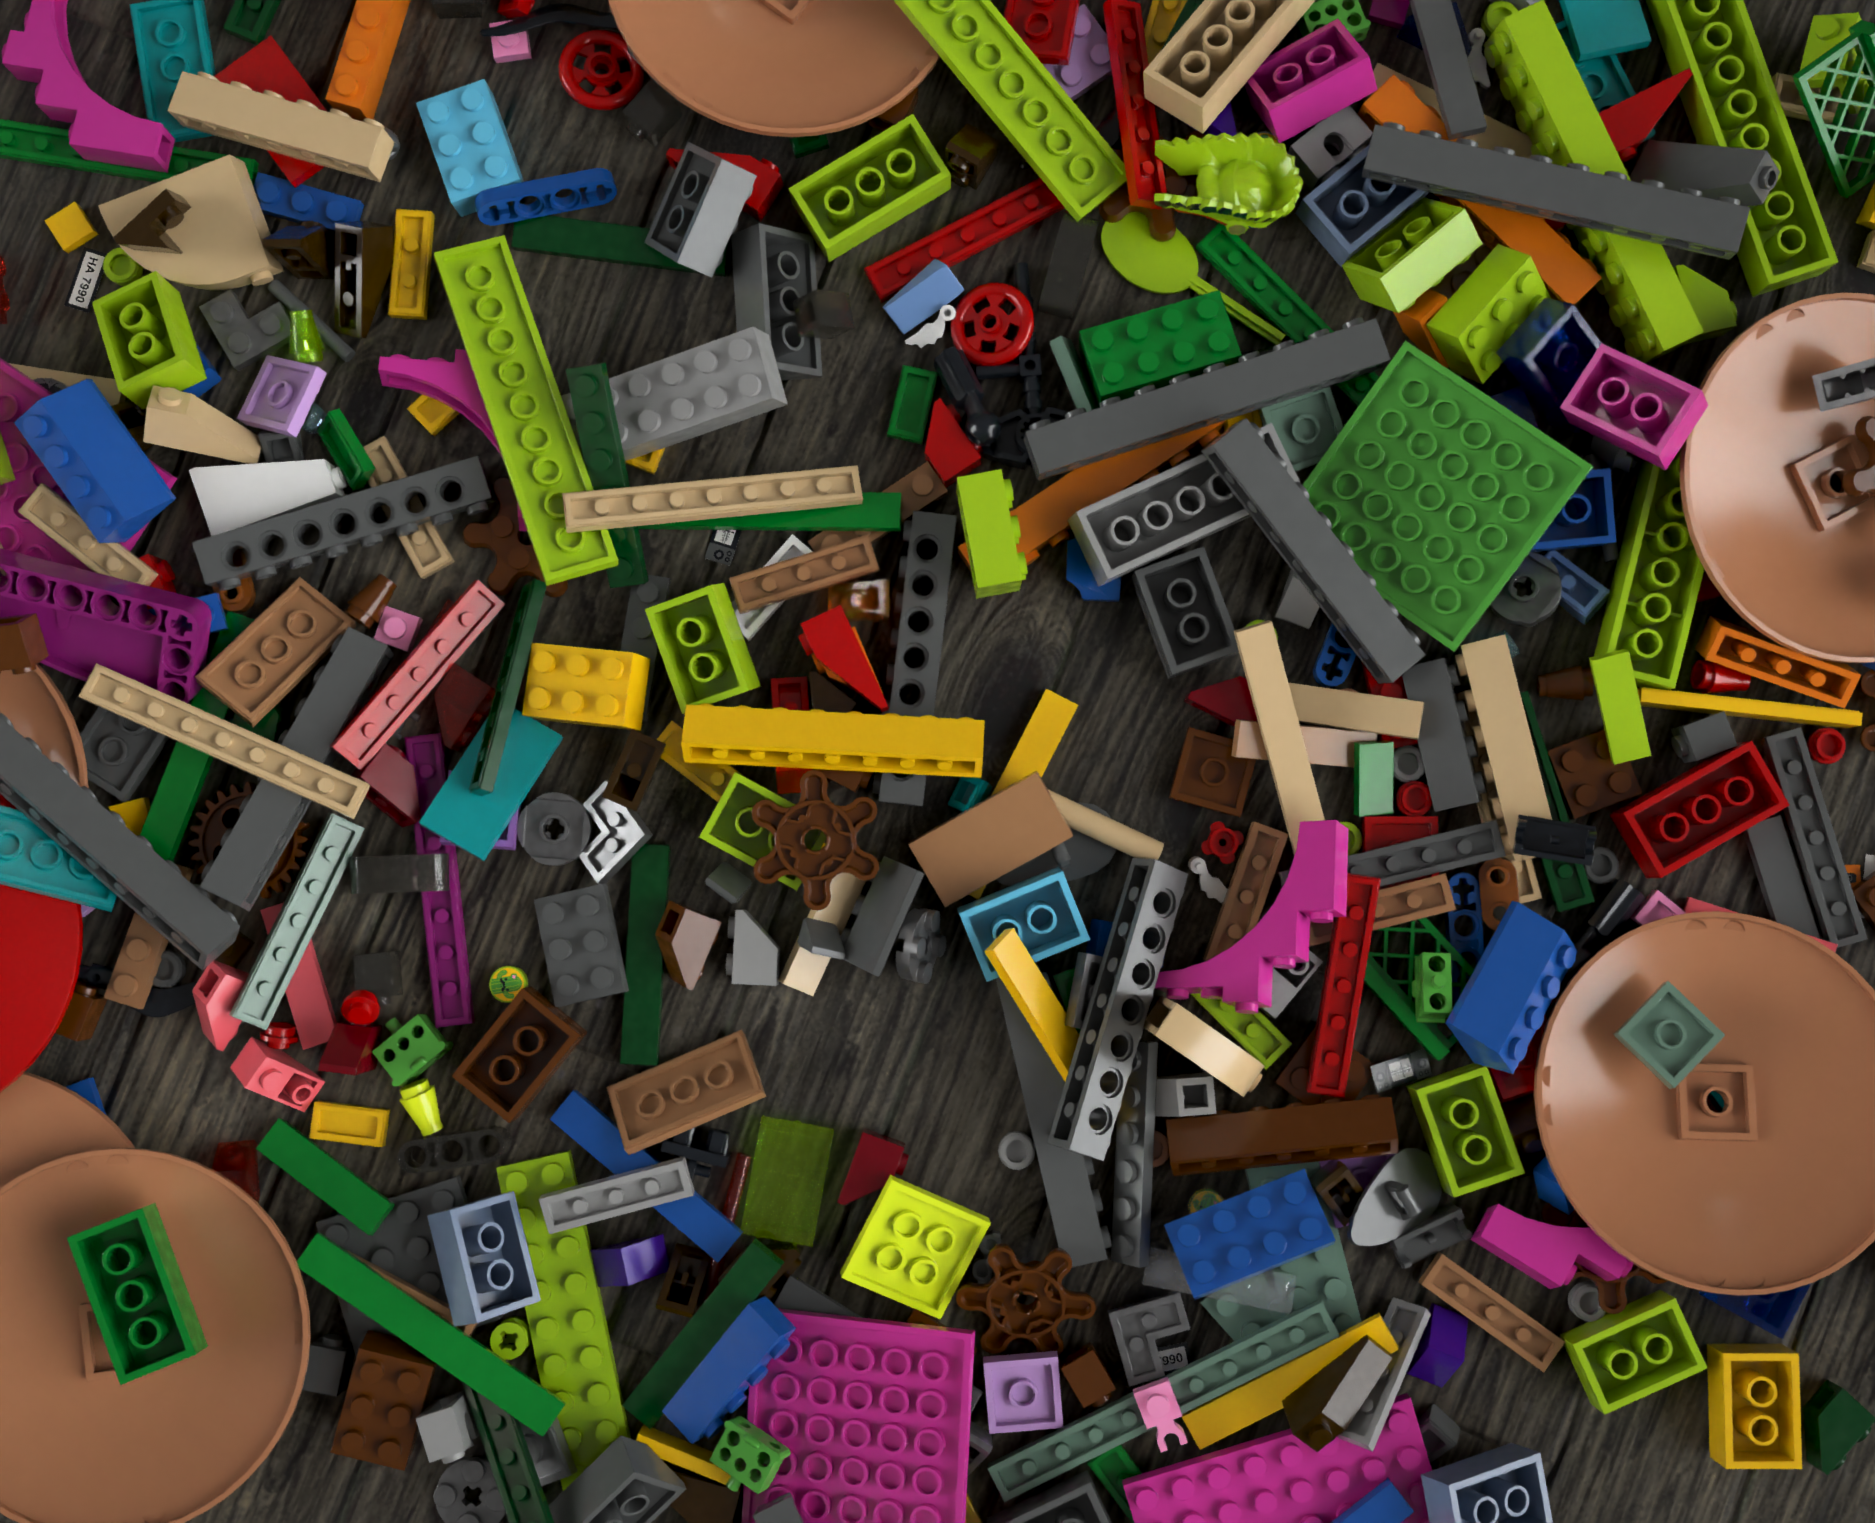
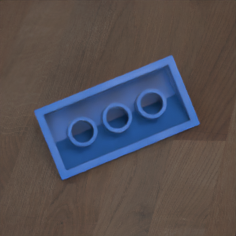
M92 379L83 380L38 400L14 422L99 543L126 542L176 499Z
M1516 901L1510 903L1445 1022L1475 1064L1511 1074L1515 1072L1519 1062L1526 1056L1527 1047L1536 1030L1541 1027L1544 1015L1551 1001L1558 995L1560 984L1568 969L1575 963L1578 952L1565 930Z

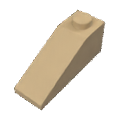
M153 385L146 408L143 442L247 464L258 463L262 447L257 434L191 393L182 392L171 387L163 388Z

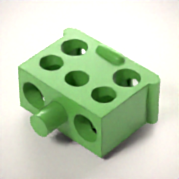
M1316 0L1298 20L1297 25L1302 37H1305L1314 32L1315 28L1319 29L1338 18L1355 40L1360 42L1367 37L1371 21L1366 20L1358 0Z
M1422 952L1419 956L1414 957L1415 980L1412 981V996L1415 998L1416 1022L1445 1023V1019L1453 1010L1451 953ZM1430 1002L1435 1005L1436 1009L1430 1005Z
M417 1014L404 1026L400 1024L396 1017L388 1021L385 1026L392 1036L374 1049L372 1053L393 1079V1086H406L448 1053L453 1047V1042L446 1041L426 1014ZM421 1028H423V1030H424V1033H423L422 1036L420 1035V1029H421ZM407 1039L409 1040V1047H408V1048L406 1047V1040H407ZM393 1051L395 1053L394 1059L391 1057Z
M742 1416L726 1421L724 1423L726 1429L709 1461L731 1475L726 1484L730 1490L738 1491L741 1484H744L757 1494L767 1490L783 1460L790 1456L789 1448Z

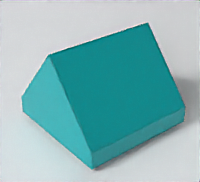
M961 777L948 805L964 812L987 799L992 786L979 778Z

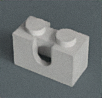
M1349 105L1318 123L1292 144L1287 154L1295 156V166L1299 168V176L1302 177V180L1313 191L1338 171L1343 164L1349 162L1365 149L1372 138L1373 132ZM1324 146H1334L1340 154L1331 156Z
M465 1390L434 1400L416 1418L429 1463L442 1459L443 1464H447L464 1457V1451L474 1446L472 1439L479 1436Z

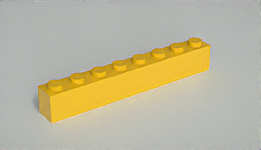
M702 703L699 705H686L681 745L684 762L982 778L985 720H974L970 717H960L958 719L937 718L932 715H923L921 717L900 716L895 713L877 715L863 714L858 711L839 713L826 712L820 709L801 711L788 710L783 707L763 709L751 708L745 705L724 707Z

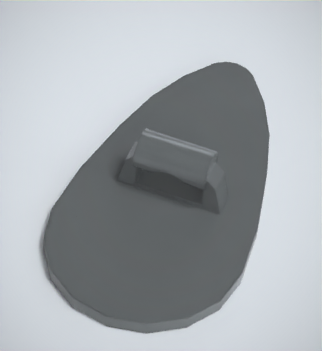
M1079 802V804L1111 818L1106 811L1098 806ZM1070 828L1073 832L1072 838L997 878V881L1003 885L1012 886L1056 867L1063 871L1067 881L1076 880L1098 872L1109 864L1116 849Z
M1402 1148L1398 1150L1397 1154H1392L1382 1164L1364 1189L1351 1215L1347 1231L1351 1244L1356 1246H1375L1387 1243L1402 1236L1431 1217L1439 1205L1442 1187L1433 1160L1428 1153L1418 1148Z

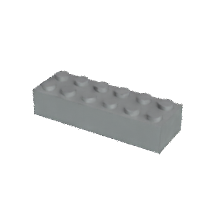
M755 327L744 329L609 378L625 461L788 405L769 334ZM568 393L562 395L561 398L583 458L571 394Z
M1270 423L1261 427L1266 445L1272 452L1278 453L1287 464L1286 471L1294 482L1300 483L1273 424ZM1202 454L1078 510L1067 521L1098 586H1102L1251 516L1205 455Z

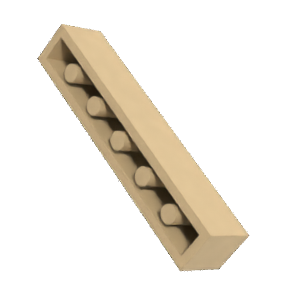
M182 71L167 110L183 127L377 182H381L395 143L384 130V125L373 119L364 118L363 121L352 119L347 113L337 109H330V112L318 109L314 104L305 100L298 99L296 103L285 100L284 97L273 91L264 90L263 93L252 91L250 87L237 81H231L230 84L223 83L205 72H198L195 75Z
M1504 634L1460 645L1462 654L1455 655L1460 677L1467 675L1471 687L1470 690H1465L1464 694L1469 712L1477 711L1480 725L1473 726L1478 748L1486 747L1489 761L1482 762L1487 784L1495 782L1498 797L1491 798L1496 820L1504 818L1507 833L1500 835L1505 854H1513L1514 861L1518 862L1536 858L1513 853L1518 815L1551 820L1552 817L1506 635Z

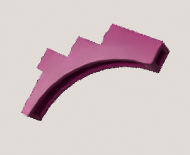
M32 0L30 10L24 18V32L10 30L7 43L2 48V64L18 80L38 83L35 89V104L51 120L72 123L69 128V145L84 160L167 173L175 138L163 124L135 117L110 105L86 84L75 63L68 39L66 14L68 0Z
M455 350V362H448L439 357L420 360L411 359L401 354L391 355L390 357L380 356L378 370L382 386L411 390L446 404L463 414L478 427L501 455L466 350ZM517 502L519 531H527Z
M1337 820L1300 822L1297 849L1287 880L1274 904L1258 924L1232 947L1208 961L1180 970L1159 972L1155 988L1167 993L1166 997L1169 999L1185 1000L1189 999V994L1201 993V997L1205 999H1222V1002L1235 1007V1012L1256 1014L1258 1013V1008H1271L1273 967L1292 969L1296 967V963L1309 962L1310 921L1314 923H1332L1333 917H1346L1349 829Z
M1500 1204L1487 1208L1471 1238L1473 1242L1549 1289L1569 1284L1577 1270L1574 1262L1606 1281L1620 1279V1277L1624 1278L1633 1267L1632 1262L1613 1250L1590 1227L1580 1228L1547 1224L1526 1218Z

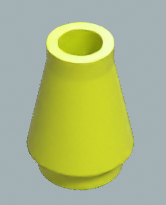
M427 1078L412 1082L399 1090L402 1096L399 1101L420 1129L422 1136L431 1135L443 1128L435 1086L430 1085Z

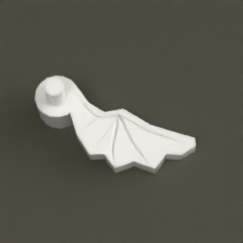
M1475 28L1467 36V43L1472 47L1467 53V58L1474 82H1479L1481 87L1488 89L1491 85L1486 70V58L1482 55L1485 33L1482 29Z
M944 305L940 309L939 316L934 323H926L919 332L906 339L905 343L909 345L917 344L920 348L927 344H935L937 338H942L945 321H951L955 318V308L951 305Z
M1198 856L1192 857L1188 862V867L1192 872L1199 874L1200 890L1206 892L1207 898H1216L1222 903L1228 889L1219 878L1211 877L1208 873L1206 862Z

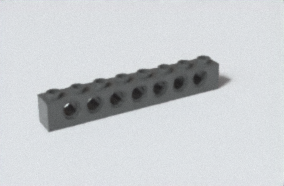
M474 456L192 542L205 584L219 587V591H225L241 586L240 580L254 576L255 580H261L277 575L276 569L290 565L291 569H298L313 563L311 559L313 557L323 554L326 555V558L344 555L348 553L347 547L361 543L362 548L380 544L383 542L382 536L396 532L397 537L416 533L419 531L418 525L431 521L433 526H438L453 521V515L467 511L468 515H475L489 510L488 504L496 502L483 460L479 456ZM451 484H459L462 488L461 497L455 502H447L444 497L445 489ZM415 495H424L427 501L426 507L419 513H412L409 508L410 500ZM382 505H388L391 510L389 520L383 524H377L374 519L376 509ZM346 516H353L355 519L354 530L349 534L342 535L339 530L340 521ZM310 527H317L320 532L319 540L315 544L307 546L304 541L305 531ZM280 537L284 542V549L278 556H271L268 550L269 543L274 538ZM245 548L248 553V560L245 565L236 567L233 562V555L238 549Z
M913 510L912 521L905 520L903 542H909L908 556H901L899 577L905 578L904 592L896 593L894 613L901 614L899 628H892L890 649L896 650L895 664L888 663L886 685L892 686L891 700H886L889 709L882 712V715L895 713L900 716H934L957 515ZM922 544H933L938 550L937 555L931 560L921 559L917 554V550ZM919 579H927L933 584L934 588L929 595L919 596L912 589L914 583ZM921 614L928 618L929 626L925 631L914 632L909 628L908 622L914 615ZM918 650L924 654L925 662L921 667L913 669L904 663V657L909 651ZM907 686H914L921 692L919 701L913 705H907L900 700V692ZM875 772L873 794H879L880 803L923 808L927 775L909 774L906 777L899 778L893 775V773Z
M1132 858L1047 1144L1104 1161L1107 1149L1110 1146L1115 1121L1121 1108L1125 1087L1132 1071L1139 1040L1142 1037L1143 1026L1149 1006L1153 1000V992L1164 962L1165 951L1170 934L1174 928L1175 917L1180 900L1184 894V887L1188 876L1187 873L1156 859Z

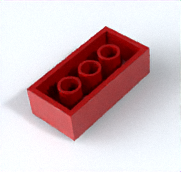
M1752 740L1737 743L1738 746L1719 752L1610 814L1646 878H1662L1790 806Z

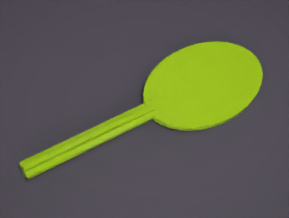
M1140 212L1128 213L1122 220L1116 223L1105 222L1101 232L1103 252L1112 267L1133 285L1157 294H1177L1188 288L1199 295L1218 291V289L1197 276L1199 267L1196 253L1188 239L1177 228L1170 240L1159 242L1151 236L1149 221ZM1220 291L1226 311L1230 316L1275 346L1282 342L1286 336L1284 333Z

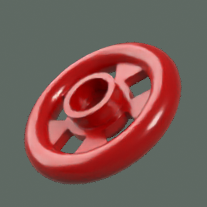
M591 30L574 37L564 47L558 64L559 78L568 95L582 106L594 110H613L628 104L639 93L645 77V71L628 53L627 44L622 35L607 30ZM595 45L611 46V54L602 51L595 52ZM577 55L587 58L584 63V69L573 66ZM627 59L630 71L620 73L617 61ZM598 69H604L608 73L601 75L597 74L596 71ZM584 79L596 87L591 93L579 86ZM619 82L623 89L610 95L606 88Z
M993 282L977 286L965 294L955 307L956 316L951 320L950 325L954 346L964 351L969 362L975 365L999 366L1015 359L1027 347L1034 330V314L1030 302L1020 290L1005 283ZM988 299L990 306L977 313L974 306L980 301ZM1006 299L1016 307L1010 315H1007L1000 308ZM995 318L996 324L992 328H986V323L990 319ZM974 322L976 335L966 338L965 324ZM1010 325L1019 327L1013 341L1004 338L1009 331ZM982 342H996L995 352H982Z

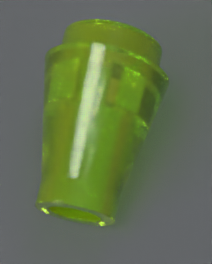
M312 309L289 311L291 318L289 355L293 354V360L301 363L323 361L322 351L326 350L314 321Z

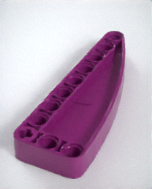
M0 548V568L7 574V577H5L0 571V617L37 614L49 654L40 663L85 682L97 663L185 703H188L201 691L202 686L196 682L195 676L206 666L212 620L211 610L204 601ZM36 577L43 581L45 587L38 583ZM73 586L80 590L82 597L74 591ZM110 595L117 599L119 606L111 601ZM147 605L155 610L157 616L148 611ZM179 648L188 654L189 659L181 655ZM175 682L180 684L185 692L180 691L176 687Z

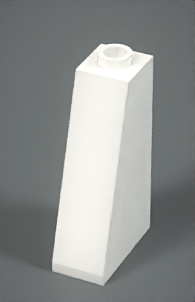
M325 459L195 467L189 470L211 536L345 496L343 488L347 487L346 479L339 467L335 468L334 465Z

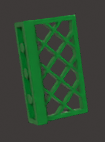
M1860 20L1849 28L1850 36L1792 76L1839 194L1845 198H1848L1875 179V131L1863 130L1871 108L1875 109V104H1873L1875 101V24ZM1854 47L1857 56L1852 70L1839 69L1845 53ZM1820 71H1826L1827 74L1820 93L1812 92L1807 80ZM1837 74L1849 76L1842 97L1830 96ZM1859 78L1866 79L1869 85L1863 102L1852 100ZM1827 100L1839 102L1831 124L1825 123L1822 118ZM1849 104L1861 106L1853 128L1841 126ZM1839 131L1851 133L1844 153H1838L1834 148ZM1861 135L1872 136L1865 157L1854 155ZM1851 160L1862 162L1857 177L1848 182L1846 173Z
M1427 918L1417 920L1424 928H1415L1414 920L1409 922V928L1387 927L1379 929L1378 931H1383L1382 952H1369L1364 984L1429 1055L1440 1061L1450 1052L1448 1049L1458 1040L1453 1033L1446 1038L1437 1028V1023L1416 1022L1415 1003L1412 1001L1414 957L1420 954H1414L1415 932L1429 933L1435 939L1434 953H1440L1442 947L1447 953H1451V960H1454L1460 966L1459 982H1452V987H1459V997L1467 984L1466 974L1471 977L1474 969ZM1388 931L1409 932L1408 954L1388 953ZM1372 956L1381 957V966ZM1387 957L1408 958L1407 980L1392 979L1387 974ZM1397 984H1407L1406 993Z

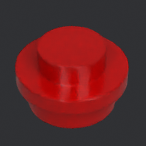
M1820 728L1809 736L1807 748L1810 757L1817 763L1832 764L1842 758L1846 749V743L1843 736L1837 730Z
M1405 782L1396 792L1395 802L1397 808L1406 816H1422L1432 806L1429 787L1423 782Z
M356 990L344 999L341 1012L348 1021L365 1025L374 1022L378 1018L380 1005L377 997L372 992Z
M270 1022L267 1030L261 1031L260 1039L266 1041L269 1048L288 1049L290 1044L298 1042L299 1035L295 1033L296 1025Z

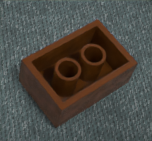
M532 986L525 987L516 995L453 1073L452 1077L504 1120L511 1123L521 1116L588 1032L558 1007H555L552 1002Z
M368 1330L358 1349L330 1453L405 1471L419 1430L416 1418L425 1409L437 1364L399 1337Z

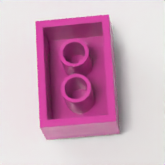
M1338 18L1268 56L1244 84L1250 105L1278 143L1294 137L1303 130L1327 119L1338 111L1378 90L1369 55Z
M1601 343L1560 406V409L1570 424L1667 470L1707 409L1708 403L1701 389Z

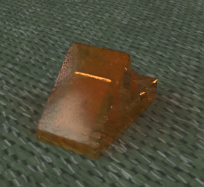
M882 579L828 587V610L841 605L849 622L866 620L884 623L889 618V580Z

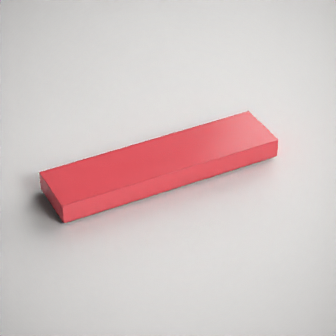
M284 902L260 910L268 935ZM311 939L285 991L303 1050L327 1043L337 1023Z

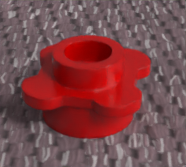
M1214 822L1210 826L1211 833L1208 839L1201 843V850L1206 855L1213 854L1217 856L1223 864H1230L1234 861V853L1238 845L1243 843L1244 836L1238 830L1233 831L1226 828L1223 822ZM1221 839L1226 841L1225 846L1219 845Z

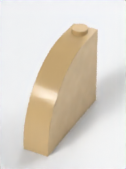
M230 154L98 205L105 224L114 237L165 189L181 195L191 208L184 213V219L179 225L172 229H167L165 232L183 252L182 254L133 250L120 245L142 267L150 272L157 271L163 278L197 289L228 290L249 284L254 286L264 285L273 281V275L284 272L281 263L263 247V239L271 234L245 162Z
M1160 996L1147 1015L1143 1028L1244 1097L1247 1091L1251 1093L1263 1076L1260 1072L1264 1068L1261 1062L1178 1003Z

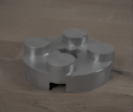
M1530 552L1491 603L1492 611L1503 621L1524 627H1533L1538 622L1547 619L1556 610L1561 599L1562 586L1556 566L1546 557ZM1526 581L1531 582L1533 594L1530 596L1524 595L1523 597L1518 596L1514 585L1517 582L1522 585Z
M551 792L536 797L537 799L526 806L519 816L517 835L520 844L531 858L541 864L559 866L577 860L581 852L590 844L593 826L588 811L582 803L567 794ZM554 819H559L560 825L565 828L564 833L559 834L558 839L553 840L552 834L546 832L545 828L546 825H552Z
M914 908L905 917L899 932L898 939L905 941L903 952L896 951V968L902 979L927 984L931 979L932 968L936 958L942 957L945 952L946 937L940 935L939 911Z
M464 1456L453 1462L441 1475L433 1498L438 1513L445 1523H499L506 1514L487 1457ZM469 1486L472 1490L479 1487L482 1491L479 1496L481 1502H469L466 1499L467 1492L465 1487Z

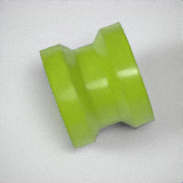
M518 1316L503 1320L492 1331L490 1337L492 1351L504 1360H512L519 1357L532 1341L528 1322Z

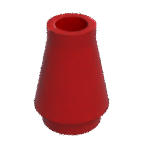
M1704 659L1695 662L1691 670L1690 680L1692 687L1699 689L1703 694L1746 691L1751 683V675Z

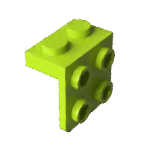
M1859 12L1814 15L1800 70L1850 36L1849 28L1862 20ZM1854 47L1845 53L1839 69L1852 70L1857 56ZM1820 71L1808 79L1810 88H1821L1827 72ZM1837 74L1833 87H1838L1842 95L1849 76ZM1859 78L1852 100L1863 102L1869 86L1866 79ZM1849 104V114H1858L1861 106Z

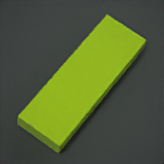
M1625 648L1590 657V666L1612 763L1616 765L1651 756L1629 651Z
M1201 993L1191 994L1251 1056L1264 1065V1069L1267 1070L1292 1045L1259 1010L1256 1014L1235 1012V1007L1222 1002V999H1205L1201 997Z

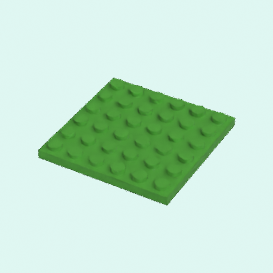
M1405 340L1306 479L1303 486L1308 491L1309 501L1316 511L1322 512L1332 524L1331 530L1338 540L1344 541L1354 553L1353 559L1360 569L1367 571L1374 578L1377 585L1375 588L1382 598L1389 600L1402 616L1453 652H1456L1592 470L1593 466Z

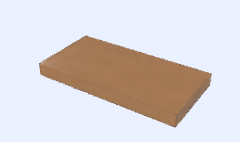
M299 577L195 676L196 682L250 726L254 727L331 651L335 639L340 634L344 635L348 626L353 629L356 627V622Z
M1035 771L915 838L908 845L944 907H947L1072 838L1073 832L1040 775Z
M742 1030L606 1087L624 1150L628 1155L766 1097L746 1035Z

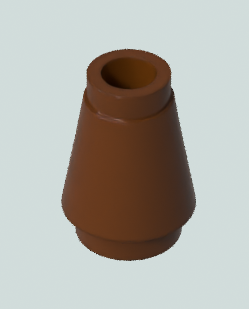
M378 574L375 579L347 602L350 606L345 613L363 627L370 629L374 623H379L385 607L388 605L397 586L387 577Z
M1576 665L1544 675H1537L1538 696L1581 701L1584 700V697L1593 696L1591 668H1582L1581 665Z

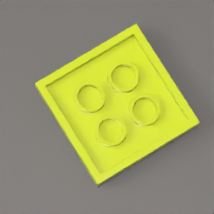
M890 1175L840 1271L841 1278L941 1320L991 1222L989 1217Z

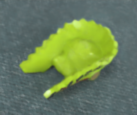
M1223 132L1217 136L1208 133L1202 139L1191 135L1188 140L1175 137L1171 142L1164 139L1155 141L1154 155L1174 169L1179 176L1198 175L1196 178L1198 197L1155 193V205L1162 208H1174L1180 213L1194 214L1225 225L1230 234L1241 235L1249 228H1264L1278 218L1288 215L1295 208V203L1300 197L1299 192L1302 189L1303 180L1299 176V168L1295 166V156L1287 154L1285 144L1275 143L1272 137L1262 138L1257 132L1250 134L1248 137L1242 132L1234 136Z

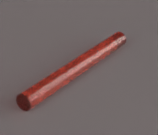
M738 1152L722 1211V1214L734 1224L752 1158L751 1155ZM727 1253L719 1262H716L711 1257L700 1298L706 1300L718 1286L719 1281L717 1279L722 1273Z

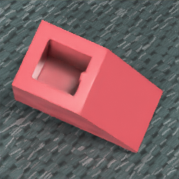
M214 960L206 967L194 986L192 993L203 1034L217 1050L224 1051L229 1041L236 1036L239 1025L242 1020L234 1018L229 1014L249 974Z
M253 1037L249 1039L230 1067L246 1089L304 1113L325 1084L323 1078L281 1049L269 1048L267 1043Z

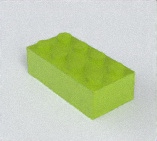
M911 114L789 188V193L793 206L828 262H831L951 189V174L914 114Z

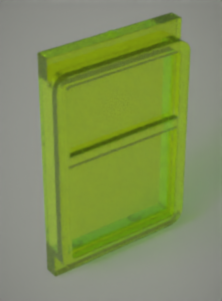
M762 1115L742 1219V1234L789 1242L793 1245L800 1244L813 1247L834 1128L802 1123L799 1120L791 1121Z

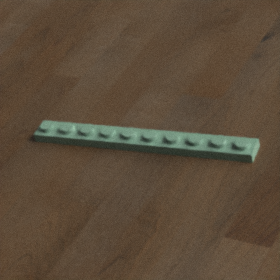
M1319 1299L1165 1377L1169 1378L1183 1414L1340 1335L1322 1300ZM1131 1392L1065 1425L1064 1428H1059L988 1463L987 1469L1004 1502L1155 1427L1146 1428L1134 1394Z

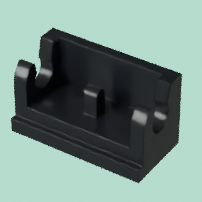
M1518 815L1513 853L1592 866L1594 858L1593 848L1597 838L1596 827Z

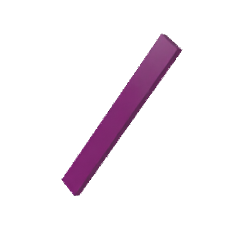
M442 733L404 737L407 761L414 766L421 818L448 779L444 734ZM418 821L414 824L435 1027L475 1023L456 846L442 845L439 842L440 836L421 826Z

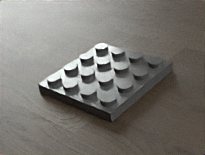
M460 1175L387 1198L395 1206L373 1236L367 1235L341 1214L316 1222L318 1232L346 1251L358 1255L448 1303L427 1215L468 1203ZM338 1296L356 1357L368 1330L397 1337ZM503 1315L479 1322L476 1327L500 1320Z

